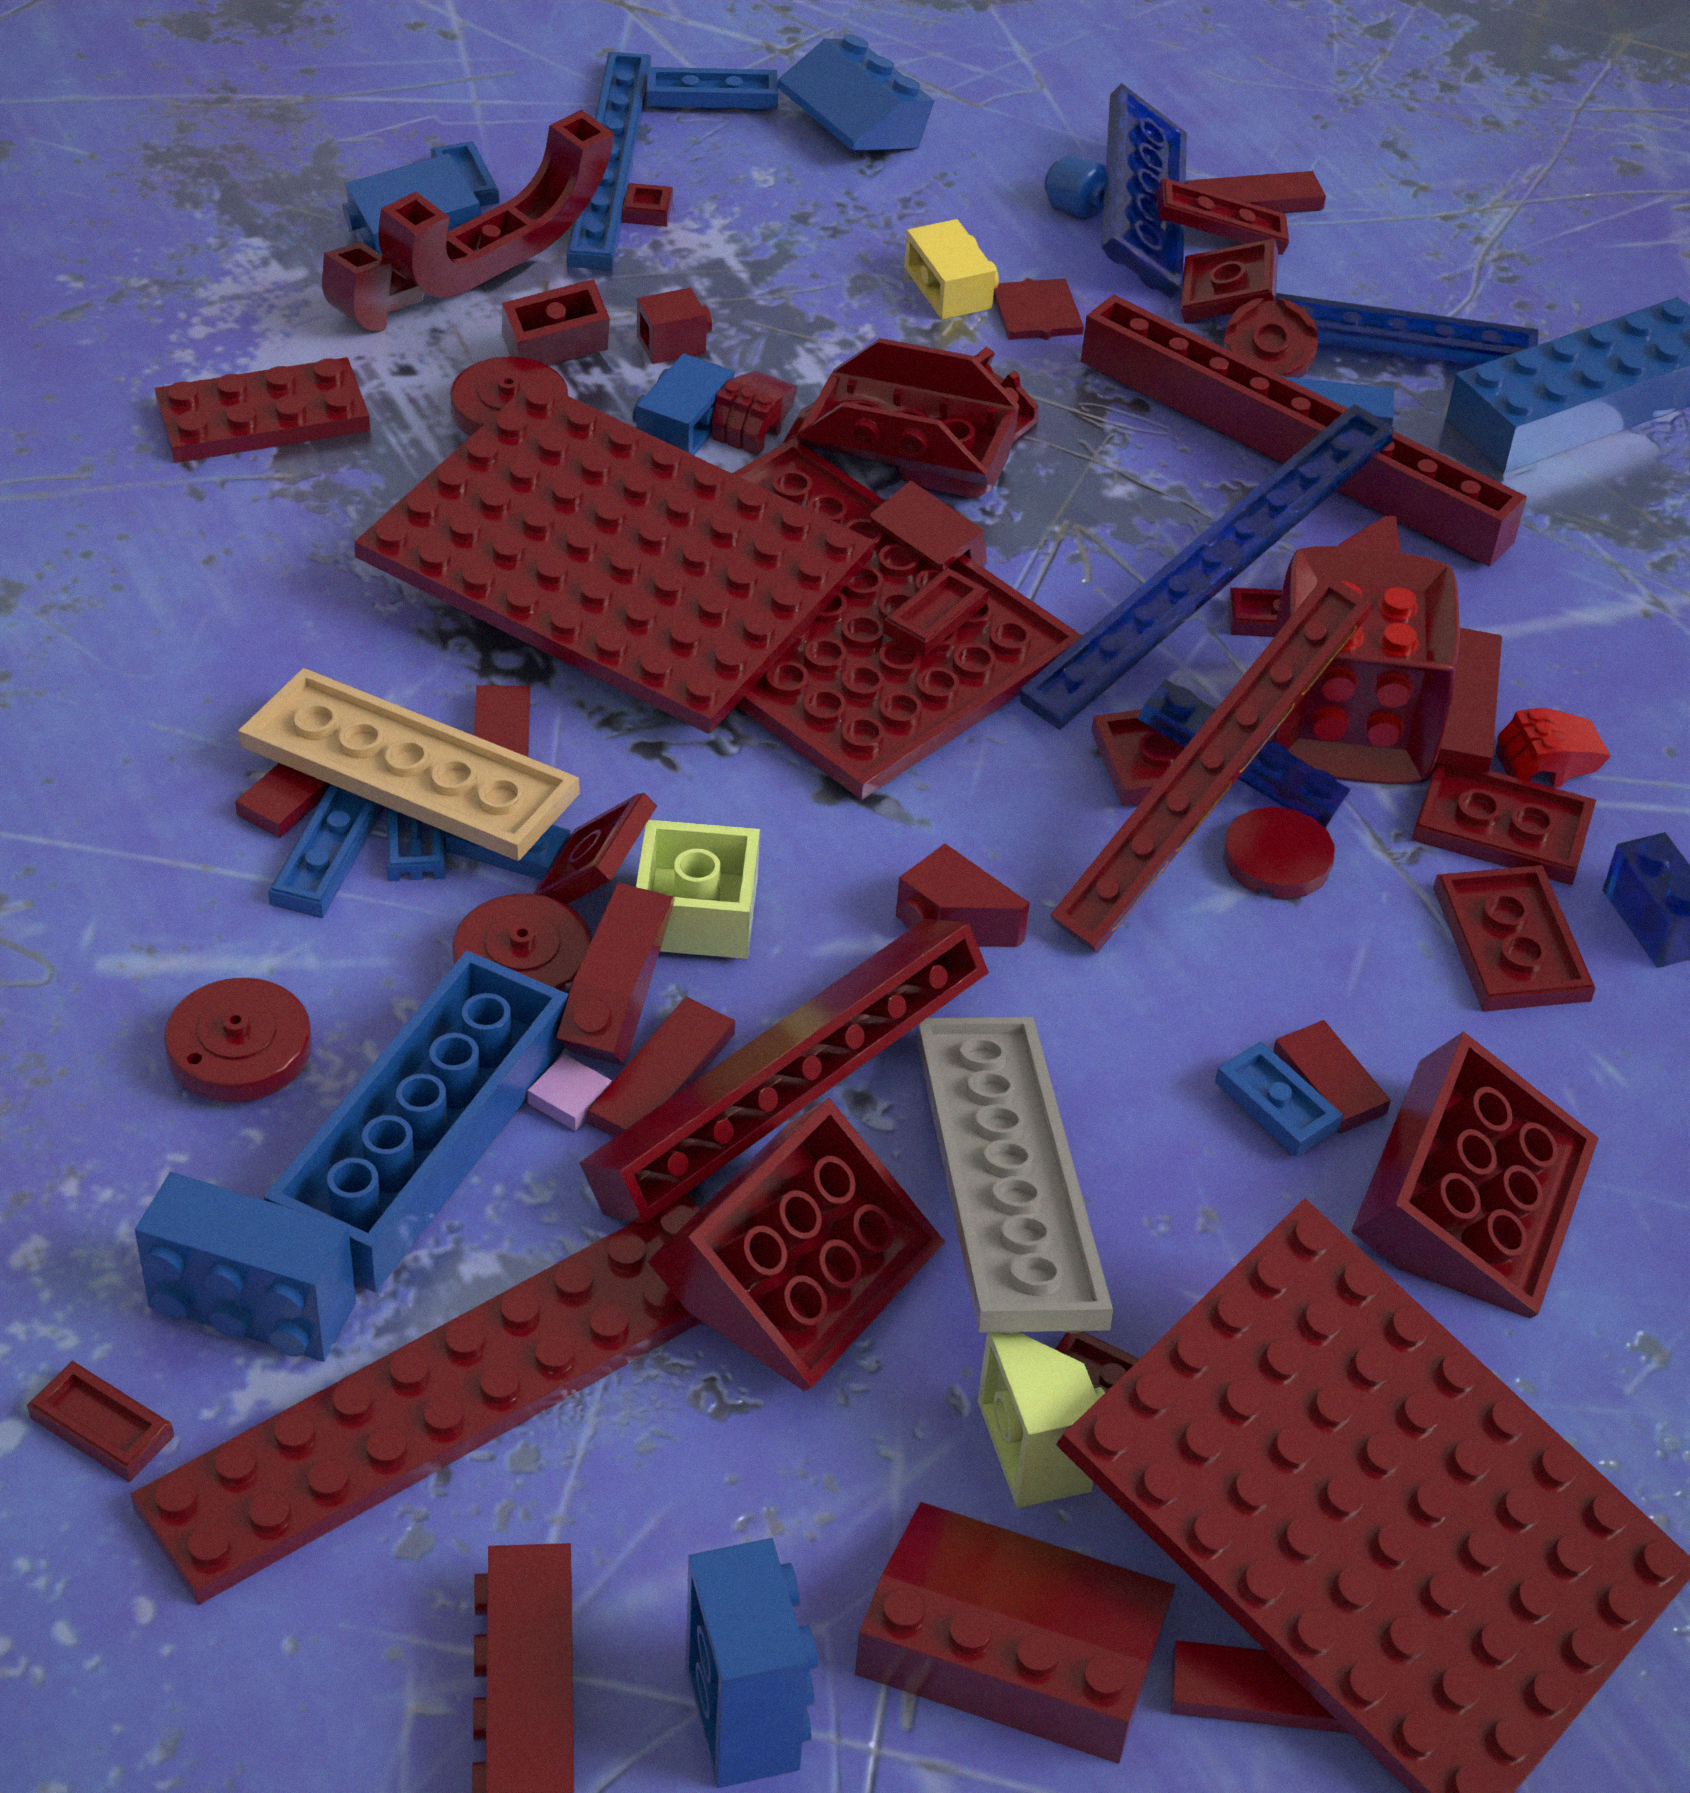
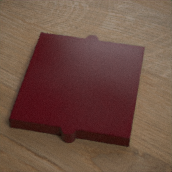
M1026 278L1020 282L998 283V287L994 289L993 298L1008 340L1027 338L1049 340L1050 337L1083 335L1084 325L1066 278L1035 281Z

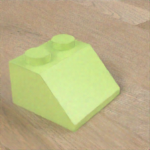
M987 1332L978 1404L1016 1508L1092 1492L1093 1481L1055 1444L1105 1394L1104 1390L1101 1387H1093L1084 1363L1020 1332L1014 1334Z

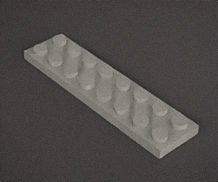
M1034 1017L925 1019L917 1025L916 1040L978 1332L1014 1334L1018 1332L1064 1331L1079 1333L1083 1331L1110 1330L1113 1307Z

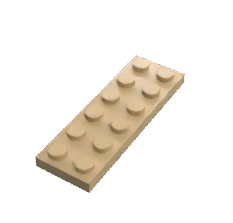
M306 668L301 669L238 730L240 746L244 749L516 861H520L580 794L579 777Z

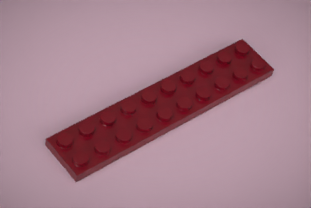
M686 1193L645 1224L630 1223L132 1492L131 1499L134 1510L197 1604L204 1603L701 1323L700 1319L684 1308L647 1262L700 1210L699 1206Z

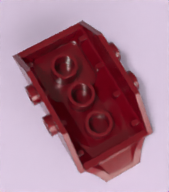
M879 338L833 369L818 398L810 405L801 409L783 443L794 438L806 447L857 456L898 466L901 478L907 483L911 480L923 489L957 494L966 498H976L991 491L1009 457L1017 425L1019 404L974 356Z

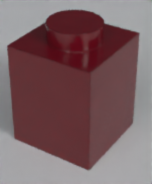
M691 288L637 298V338L652 364L676 360L682 353L690 356L706 354V334L712 331V319L708 307L700 304Z

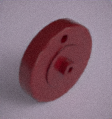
M512 356L490 358L469 366L455 378L450 389L451 415L459 429L465 434L472 436L533 379L567 396L568 388L564 379L557 371L539 361Z
M537 894L505 895L482 903L462 919L453 937V966L467 950L570 994L575 976L592 941V935L582 916L572 907L559 900Z
M257 978L224 979L198 988L181 1000L173 1009L164 1031L167 1061L175 1078L196 1095L221 1102L252 1101L278 1092L290 1084L302 1072L308 1062L312 1048L309 1016L301 1001L286 988Z

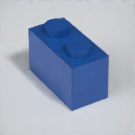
M682 353L669 369H664L661 372L657 383L646 395H641L638 398L632 415L636 428L695 456L712 435V419L716 394L727 381L734 378L735 371Z

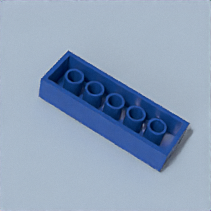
M1679 297L1458 372L1455 376L1446 420L1503 473L1689 407L1690 306Z
M466 950L264 1195V1200L348 1225L354 1283L377 1293L527 1098V1090L551 1067L564 1050L565 1046L556 1037L569 994Z

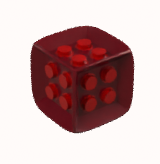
M1314 546L1296 550L1285 575L1274 637L1326 573L1370 600L1373 611L1269 739L1267 748L1271 762L1289 771L1325 778L1385 784H1407L1426 780L1437 761L1454 696L1455 666L1460 645L1458 589L1452 568L1435 559L1392 551L1341 546Z

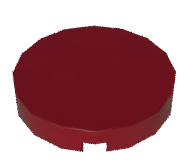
M1259 298L1238 307L1228 320L1223 346L1225 349L1280 376L1301 378L1314 363L1318 347V331L1316 323L1307 311L1292 301L1278 298L1276 302L1265 301V298Z
M1271 806L1252 809L1234 820L1226 833L1223 860L1230 875L1243 887L1256 893L1259 887L1266 891H1272L1271 897L1289 899L1307 896L1324 885L1333 867L1335 845L1328 830L1313 817L1295 809Z

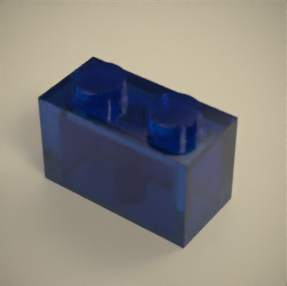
M1666 832L1618 843L1602 891L1657 968L1690 960L1689 863Z

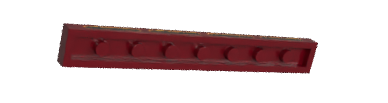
M1326 573L1050 914L1055 924L1095 953L1100 951L1371 614L1373 608L1370 600L1330 574Z

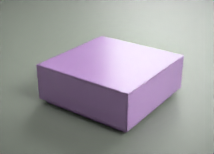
M563 1054L527 1090L528 1104L576 1131L588 1119V1110L609 1087L612 1080L570 1056Z

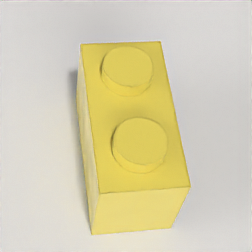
M958 219L907 229L904 268L941 320L992 309L994 289L998 287L999 283L997 268L992 261H988L978 247L974 236L968 234Z

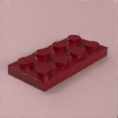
M348 357L338 359L326 358L318 362L287 367L276 366L268 370L243 374H226L218 378L193 382L182 381L168 386L155 387L156 403L174 463L370 431L369 413Z

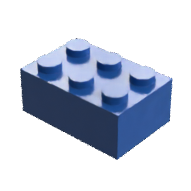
M169 1172L134 1229L148 1307L156 1309L160 1314L175 1320L185 1318L214 1327L217 1331L228 1337H246L274 1346L278 1351L289 1356L298 1357L303 1355L325 1362L356 1304L348 1225Z
M773 1538L688 1555L685 1665L717 1788L799 1771L802 1742L809 1741L812 1737L807 1706L814 1705L815 1697L809 1670L818 1667L817 1650L810 1626H798L793 1607L799 1606L800 1599L795 1571L791 1563L780 1565Z

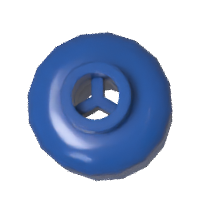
M1077 154L1066 155L1059 161H1056L1051 165L1045 177V191L1052 207L1081 219H1089L1096 216L1102 209L1108 206L1112 199L1113 187L1111 185V175L1104 164Z

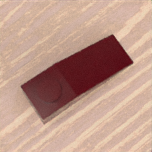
M617 883L573 981L556 1037L569 1052L626 1066L675 898L673 896Z

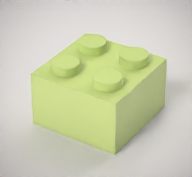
M648 820L645 825L636 887L675 898L660 952L748 959L758 879L760 829Z

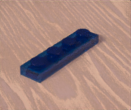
M1165 679L1147 700L1137 719L1186 747L1216 709L1198 699L1189 689L1177 686ZM1268 741L1238 778V780L1283 807L1295 809L1313 817L1325 829L1351 790L1337 782L1328 772L1312 767L1292 755L1283 745L1273 741Z

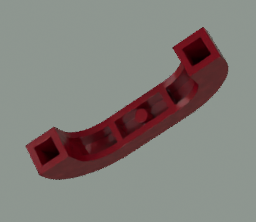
M579 110L549 125L546 149L542 162L529 184L508 202L448 231L450 217L416 191L381 208L378 238L382 255L392 262V268L431 296L446 298L471 290L544 251L574 224L591 201L604 176L610 159L615 133L583 110Z

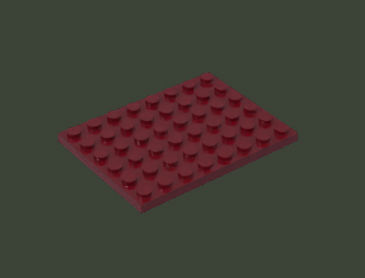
M533 379L355 541V557L710 734L873 557L875 541Z
M794 438L732 473L875 541L873 557L736 705L859 799L863 800L1082 653L1084 636L963 554L947 568L988 589L987 604L924 657L883 634L884 619L942 571L937 570L871 523L870 514L885 502L884 499Z
M1306 1198L1100 1397L1055 1444L1411 1793H1515L1690 1579V1556Z

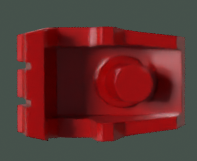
M1549 708L1516 711L1513 719L1497 736L1498 742L1495 750L1499 761L1503 762L1502 766L1507 775L1531 781L1532 776L1541 771L1551 772L1550 781L1555 788L1561 787L1569 778L1597 772L1611 756L1591 720Z

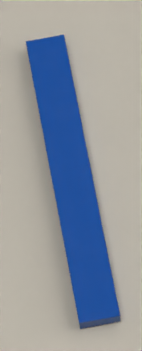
M608 52L595 120L615 133L606 171L594 196L572 225L566 253L567 267L613 270L622 224V208L630 181L647 92V67H651V55Z

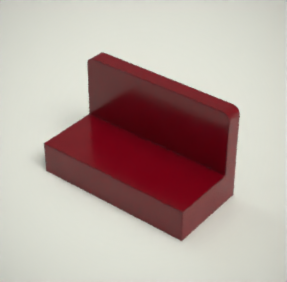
M911 480L870 514L871 523L939 571L946 569L963 554L982 567L987 563L984 530Z

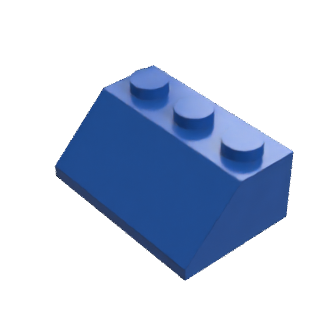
M845 35L843 39H823L778 79L776 87L851 150L919 148L934 104V100L920 89V84L917 81L903 76L894 68V63L891 60L878 56L868 48L869 44L866 40L855 35Z

